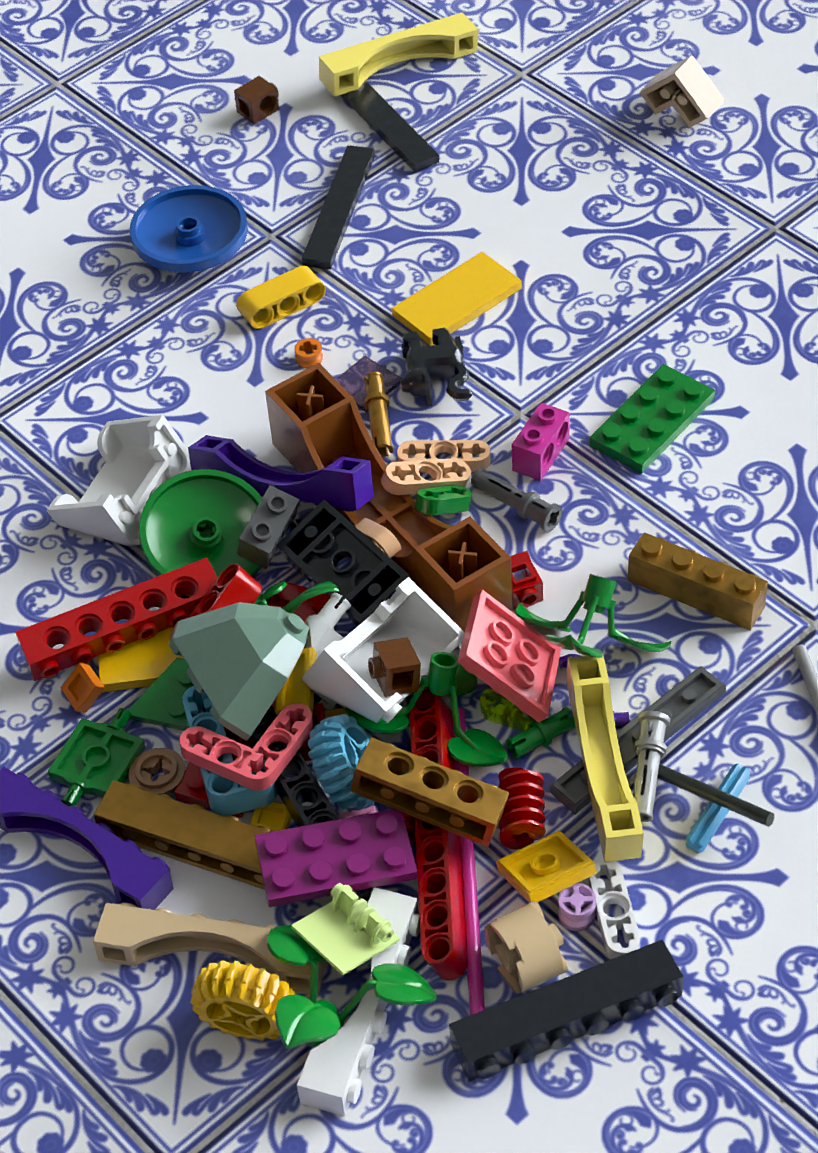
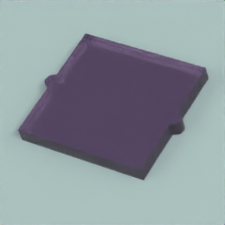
M363 356L336 380L355 399L357 407L367 413L368 410L364 405L366 397L365 375L368 376L369 372L381 373L384 377L383 382L386 395L397 388L403 379L388 370L386 365H380L367 356Z

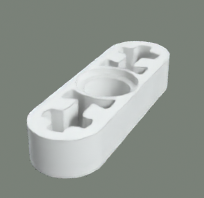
M604 860L595 862L597 874L589 877L588 884L596 896V916L606 953L611 959L639 949L640 934L620 866L613 861L604 862ZM601 875H607V878L611 880V891L605 893L606 888L603 879H600ZM618 904L623 907L625 912L619 917H609L604 913L603 909L607 905ZM622 928L624 941L628 943L626 948H622L620 943H617V930Z

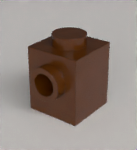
M408 637L374 642L373 657L368 659V669L371 678L377 680L384 697L393 696L395 693L405 694L419 691L421 662Z

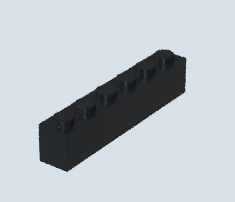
M662 939L449 1024L450 1043L469 1082L478 1078L487 1079L496 1075L500 1069L512 1064H525L544 1051L562 1049L569 1045L572 1040L587 1034L597 1035L611 1024L621 1020H634L644 1011L656 1006L665 1007L671 1005L682 996L684 976Z

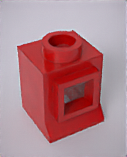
M528 551L511 555L512 609L516 610L520 603L524 607H529L543 601V581L534 567Z

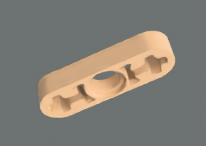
M481 440L406 441L397 449L398 462L437 459L436 456L444 452L451 454V458L464 461L470 467L471 472H475L479 468L485 470L491 462L490 447Z
M456 458L392 462L386 467L381 478V484L385 490L394 495L417 494L419 489L455 485L465 487L471 476V469L464 461ZM424 472L429 474L433 478V481L425 480L420 476L419 473Z

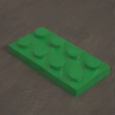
M662 364L590 436L589 446L642 474L715 399V390Z

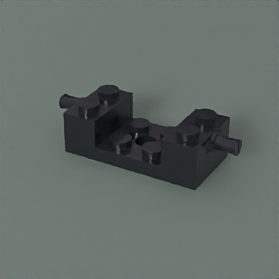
M325 499L303 520L301 518L296 519L295 521L298 525L293 522L291 524L292 531L276 545L289 564L309 582L313 581L315 584L330 581L338 587L339 592H327L326 594L330 598L333 593L342 595L337 603L339 606L344 599L348 600L351 607L345 613L357 627L372 615L384 600L390 599L396 592L395 589L405 579L409 577L413 581L405 570ZM346 557L352 558L351 564L347 568L337 569V564L341 559Z

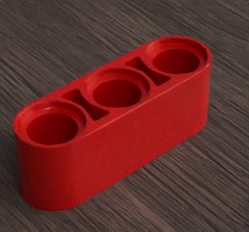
M233 563L222 571L188 618L238 602L254 604L261 593L262 585L240 565Z

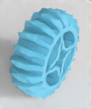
M345 713L333 717L330 716L314 726V729L310 731V740H308V746L311 749L308 755L313 761L312 769L315 770L318 776L317 781H320L323 786V792L328 793L331 801L337 803L342 810L347 809L349 812L367 808L375 802L350 791L355 768L371 739V734L366 733L364 728L357 724L354 717H348Z

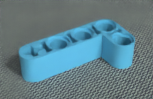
M195 686L188 688L183 695V706L188 728L199 726L226 737L223 725L216 722L210 712L213 704L207 694L198 693ZM225 753L218 758V761L221 763H231L233 758L231 753ZM263 766V768L260 771L265 773V768ZM199 767L210 807L216 814L222 816L234 815L265 807L271 804L277 797L276 781L265 790L255 791Z

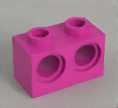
M542 402L538 405L511 444L512 471L539 481L543 479L570 439V412Z

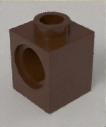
M261 76L255 77L234 90L237 113L254 125L280 110L277 87Z

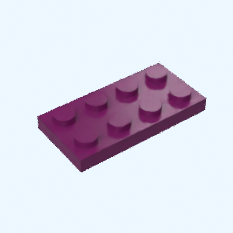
M395 809L255 835V845L268 907L331 896V890L339 883L343 886L349 885L354 892L417 880V868L403 814Z

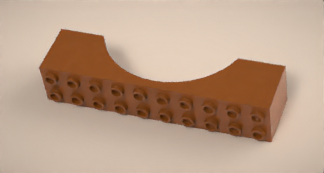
M320 363L265 391L272 444L298 472L320 470L331 465L341 456L370 461L374 497L357 511L347 512L339 507L334 508L354 526L362 519L368 518L391 531L401 545V550L391 559L405 570L415 584L464 632L473 597L481 590H484L510 611L513 610L511 557L470 516L455 525L445 524L431 515L417 511L415 509V501L409 494L394 495L384 489L381 484V478L387 465L366 429L355 399Z

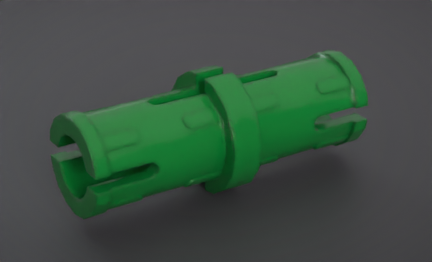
M565 707L540 723L536 720L533 721L530 728L512 738L506 739L505 743L508 751L515 750L511 754L512 757L517 760L541 745L546 747L552 744V739L570 729H574L576 727L574 716L572 715L568 718L572 711Z

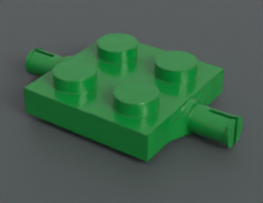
M119 708L111 723H96L81 718L48 770L50 780L70 787L61 800L62 803L69 807L71 805L76 806L82 794H92L103 798L113 780L121 783L125 782L132 763L146 747L143 738L128 734L124 730L125 725L132 717L127 709Z

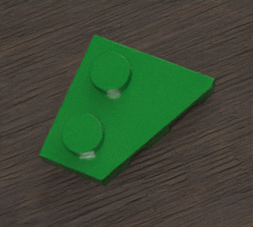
M177 657L128 709L132 715L130 720L182 731L188 729L183 706V695L188 688L194 685L186 673L189 665L185 659Z

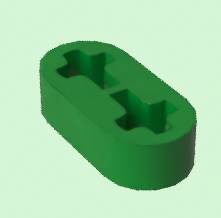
M455 485L419 489L417 491L415 509L428 515L468 511L472 492L465 487Z

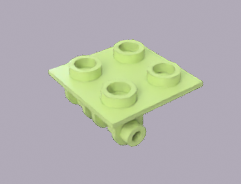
M341 883L335 885L331 890L332 902L291 925V928L342 975H345L400 940L394 934V931L391 929V923L388 920H384L379 916L373 906H368V902L365 899L358 900V896L349 885L343 886Z

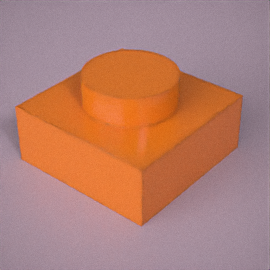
M79 663L61 686V690L75 711L83 713L89 710L105 689L91 666L84 663Z

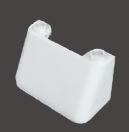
M164 415L107 421L99 433L97 441L98 450L105 459V464L79 502L69 494L58 495L52 501L46 511L59 526L122 545H140V518L148 498L162 483L191 469L188 449Z
M409 577L398 585L395 589L396 592L390 599L384 600L372 615L343 640H338L337 642L334 640L328 645L302 678L315 692L375 723L382 719L386 723L392 720L402 709L399 703L410 693H395L393 696L384 697L377 680L371 678L368 669V659L373 657L374 642L408 637L421 662V681V676L428 673L432 654L446 652L457 658L459 657L460 646L465 633Z

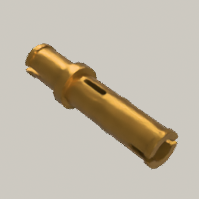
M369 372L368 376H364L366 389L364 405L369 411L372 441L381 457H387L389 453L392 454L394 451L387 411L390 404L389 397L385 394L383 375L379 372Z

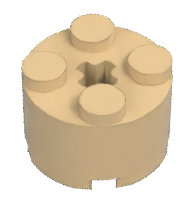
M536 901L511 911L485 926V937L491 955L497 953L502 964L497 968L507 985L515 993L519 994L528 991L568 971L567 963L559 950V946L564 944L563 937L554 923L547 924L543 912Z

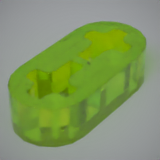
M491 688L486 689L481 694L480 711L486 720L520 731L530 728L532 722L535 721L531 716L529 718L524 717L523 715L527 714L521 712L516 705L501 694L494 692ZM496 701L502 703L498 704L496 708L490 707V705H494Z

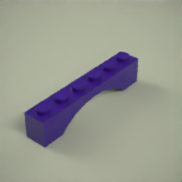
M206 435L188 447L191 470L212 469L230 473L250 484L261 497L264 496L269 485L299 499V502L314 503L315 506H318L325 499L331 506L342 508V510L347 512L361 509L364 504L374 497L369 460L341 456L331 465L320 470L290 472L274 468L259 461L242 449L233 439Z
M6 767L0 770V828L7 833H45L64 838L82 847L95 857L107 872L117 903L119 904L130 903L138 908L155 910L174 889L170 868L163 860L158 857L152 859L144 854L133 841L128 839L123 841L115 836L112 830L101 822L96 824L89 820L78 807L74 805L69 807L60 802L52 791L48 789L41 790L36 787L23 773L18 772L15 774Z

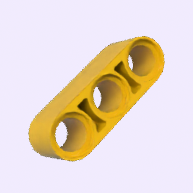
M299 266L245 291L238 297L236 308L253 328L261 329L316 304L324 297L326 287L309 267Z

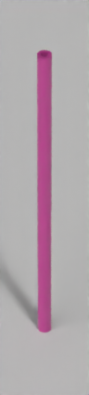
M458 707L460 728L465 733V710ZM455 760V770L469 776V766ZM460 836L468 957L470 1015L485 1010L474 841Z

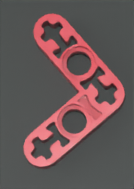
M295 703L286 706L253 749L209 729L199 726L190 727L182 732L179 738L181 755L186 761L255 791L265 790L274 784L309 737L310 731L313 730L312 712L304 704ZM290 721L295 722L292 727L290 725ZM280 741L287 744V747L282 751L275 752L268 749V746L274 742ZM225 753L237 756L236 760L231 763H221L218 761V758ZM263 766L265 768V773L260 771L263 768Z

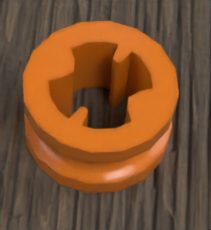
M305 338L296 343L294 349L295 358L299 366L310 368L317 363L321 364L323 353L322 345L318 340Z

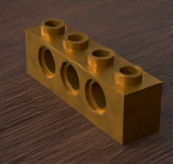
M372 737L355 768L350 789L353 793L487 847L501 819L509 792L495 785L487 784L460 771L452 770L425 757L417 756Z

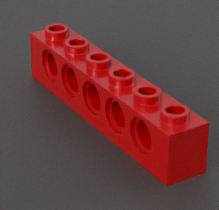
M206 557L15 631L20 651L33 680L51 678L64 669L79 663L86 664L92 658L107 652H117L125 645L138 640L150 639L158 632L171 627L174 628L178 621L187 619L217 579L208 558ZM183 595H191L189 598H180ZM153 607H159V608H160V609H158V610H156V611H150V610H149L150 608H153ZM123 619L129 620L125 623H116ZM89 632H96L92 636H85ZM56 645H64L59 649H53V647Z

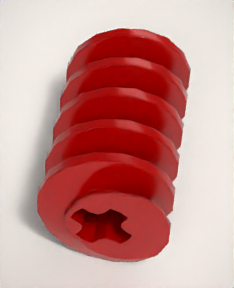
M511 767L500 771L498 775V788L509 792L499 821V840L507 848L513 850L522 849L541 839L546 833L543 825L545 822V815L543 813L545 803L542 800L545 795L542 788L544 778L538 772L520 767Z

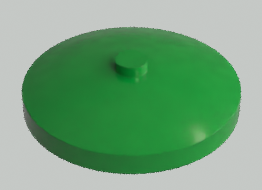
M191 470L168 479L151 494L141 514L139 538L146 562L153 572L160 576L207 557L217 578L225 568L233 563H237L249 575L254 577L262 567L238 556L237 550L239 538L262 497L250 484L241 478L219 470Z

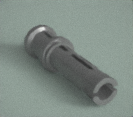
M483 468L477 469L471 478L473 488H477L496 500L516 509L520 518L524 520L531 519L540 524L541 529L546 532L552 531L561 519L562 507L556 503L550 504L540 499V495L536 492L526 493L488 473Z

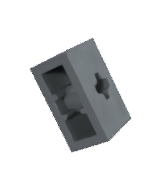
M269 485L239 538L237 555L267 569L278 550L276 545L285 537L296 517L299 499Z

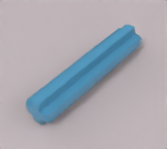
M734 764L718 789L738 797L750 779V770L740 764ZM709 801L686 837L687 848L696 853L703 852L729 810Z

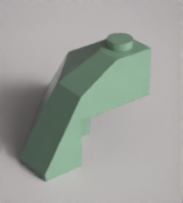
M238 602L178 621L174 626L169 646L175 655L184 657L189 665L186 673L198 693H206L213 704L210 712L216 722L247 741L288 680L305 646L309 626L298 615L288 613L281 607Z

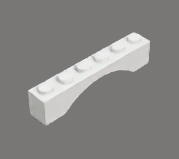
M374 888L368 901V906H373L379 916L391 923V929L400 940L372 957L371 974L374 967L385 963L407 966L411 955L409 943L412 936L417 937L420 933V914L418 913L417 898ZM374 989L369 990L364 995L357 1010L336 1036L310 1050L297 1083L300 1104L345 1116L350 1102L354 1104L357 1102L362 1081L359 1079L363 1068L368 1069L371 1065L374 1055V1045H372L376 1034H382L387 1019V1012H385L387 1002L377 998Z

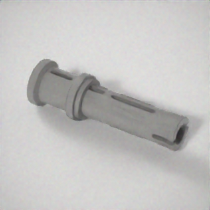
M644 711L638 715V722L641 727L639 740L634 745V750L638 755V764L633 797L637 802L641 822L653 820L659 762L667 750L664 737L665 729L670 726V717L658 711Z

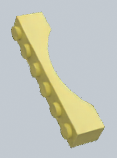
M461 12L319 56V80L335 97L359 89L363 82L373 73L396 62L416 58L456 59L477 52L479 29Z
M590 656L570 657L567 663L566 683L604 862L641 858L644 832L637 802L630 790L620 754L610 682L604 656L602 658Z

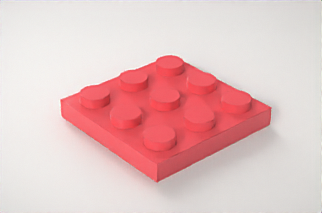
M481 590L473 597L457 662L467 672L477 676L489 685L494 692L504 696L516 705L521 712L528 714L540 723L549 715L561 649L546 641L545 636L484 590Z

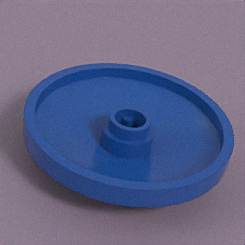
M203 185L175 187L152 196L137 209L130 223L131 241L137 255L144 262L155 268L180 273L206 270L227 261L239 251L248 233L246 212L239 200L224 190Z

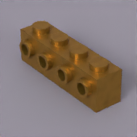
M645 532L629 554V582L750 631L765 608L768 581L759 578L757 575L746 573L724 562L713 560L691 549H685L663 538L655 537Z

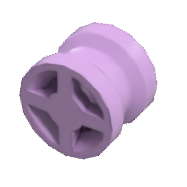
M576 883L559 893L558 917L560 923L571 931H582L592 926L596 916V896L594 891L589 886Z

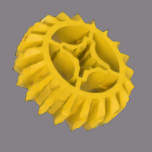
M220 961L219 964L209 963L207 968L201 969L191 991L190 1003L193 1005L192 1010L199 1015L201 1021L209 1022V1027L218 1028L223 1034L228 1033L235 1037L258 1039L260 1041H263L265 1038L273 1040L278 1039L280 1036L275 1020L277 1002L284 996L295 995V992L289 988V984L286 981H280L277 974L267 973L265 968H255L251 963L243 965L238 961H234L233 964Z

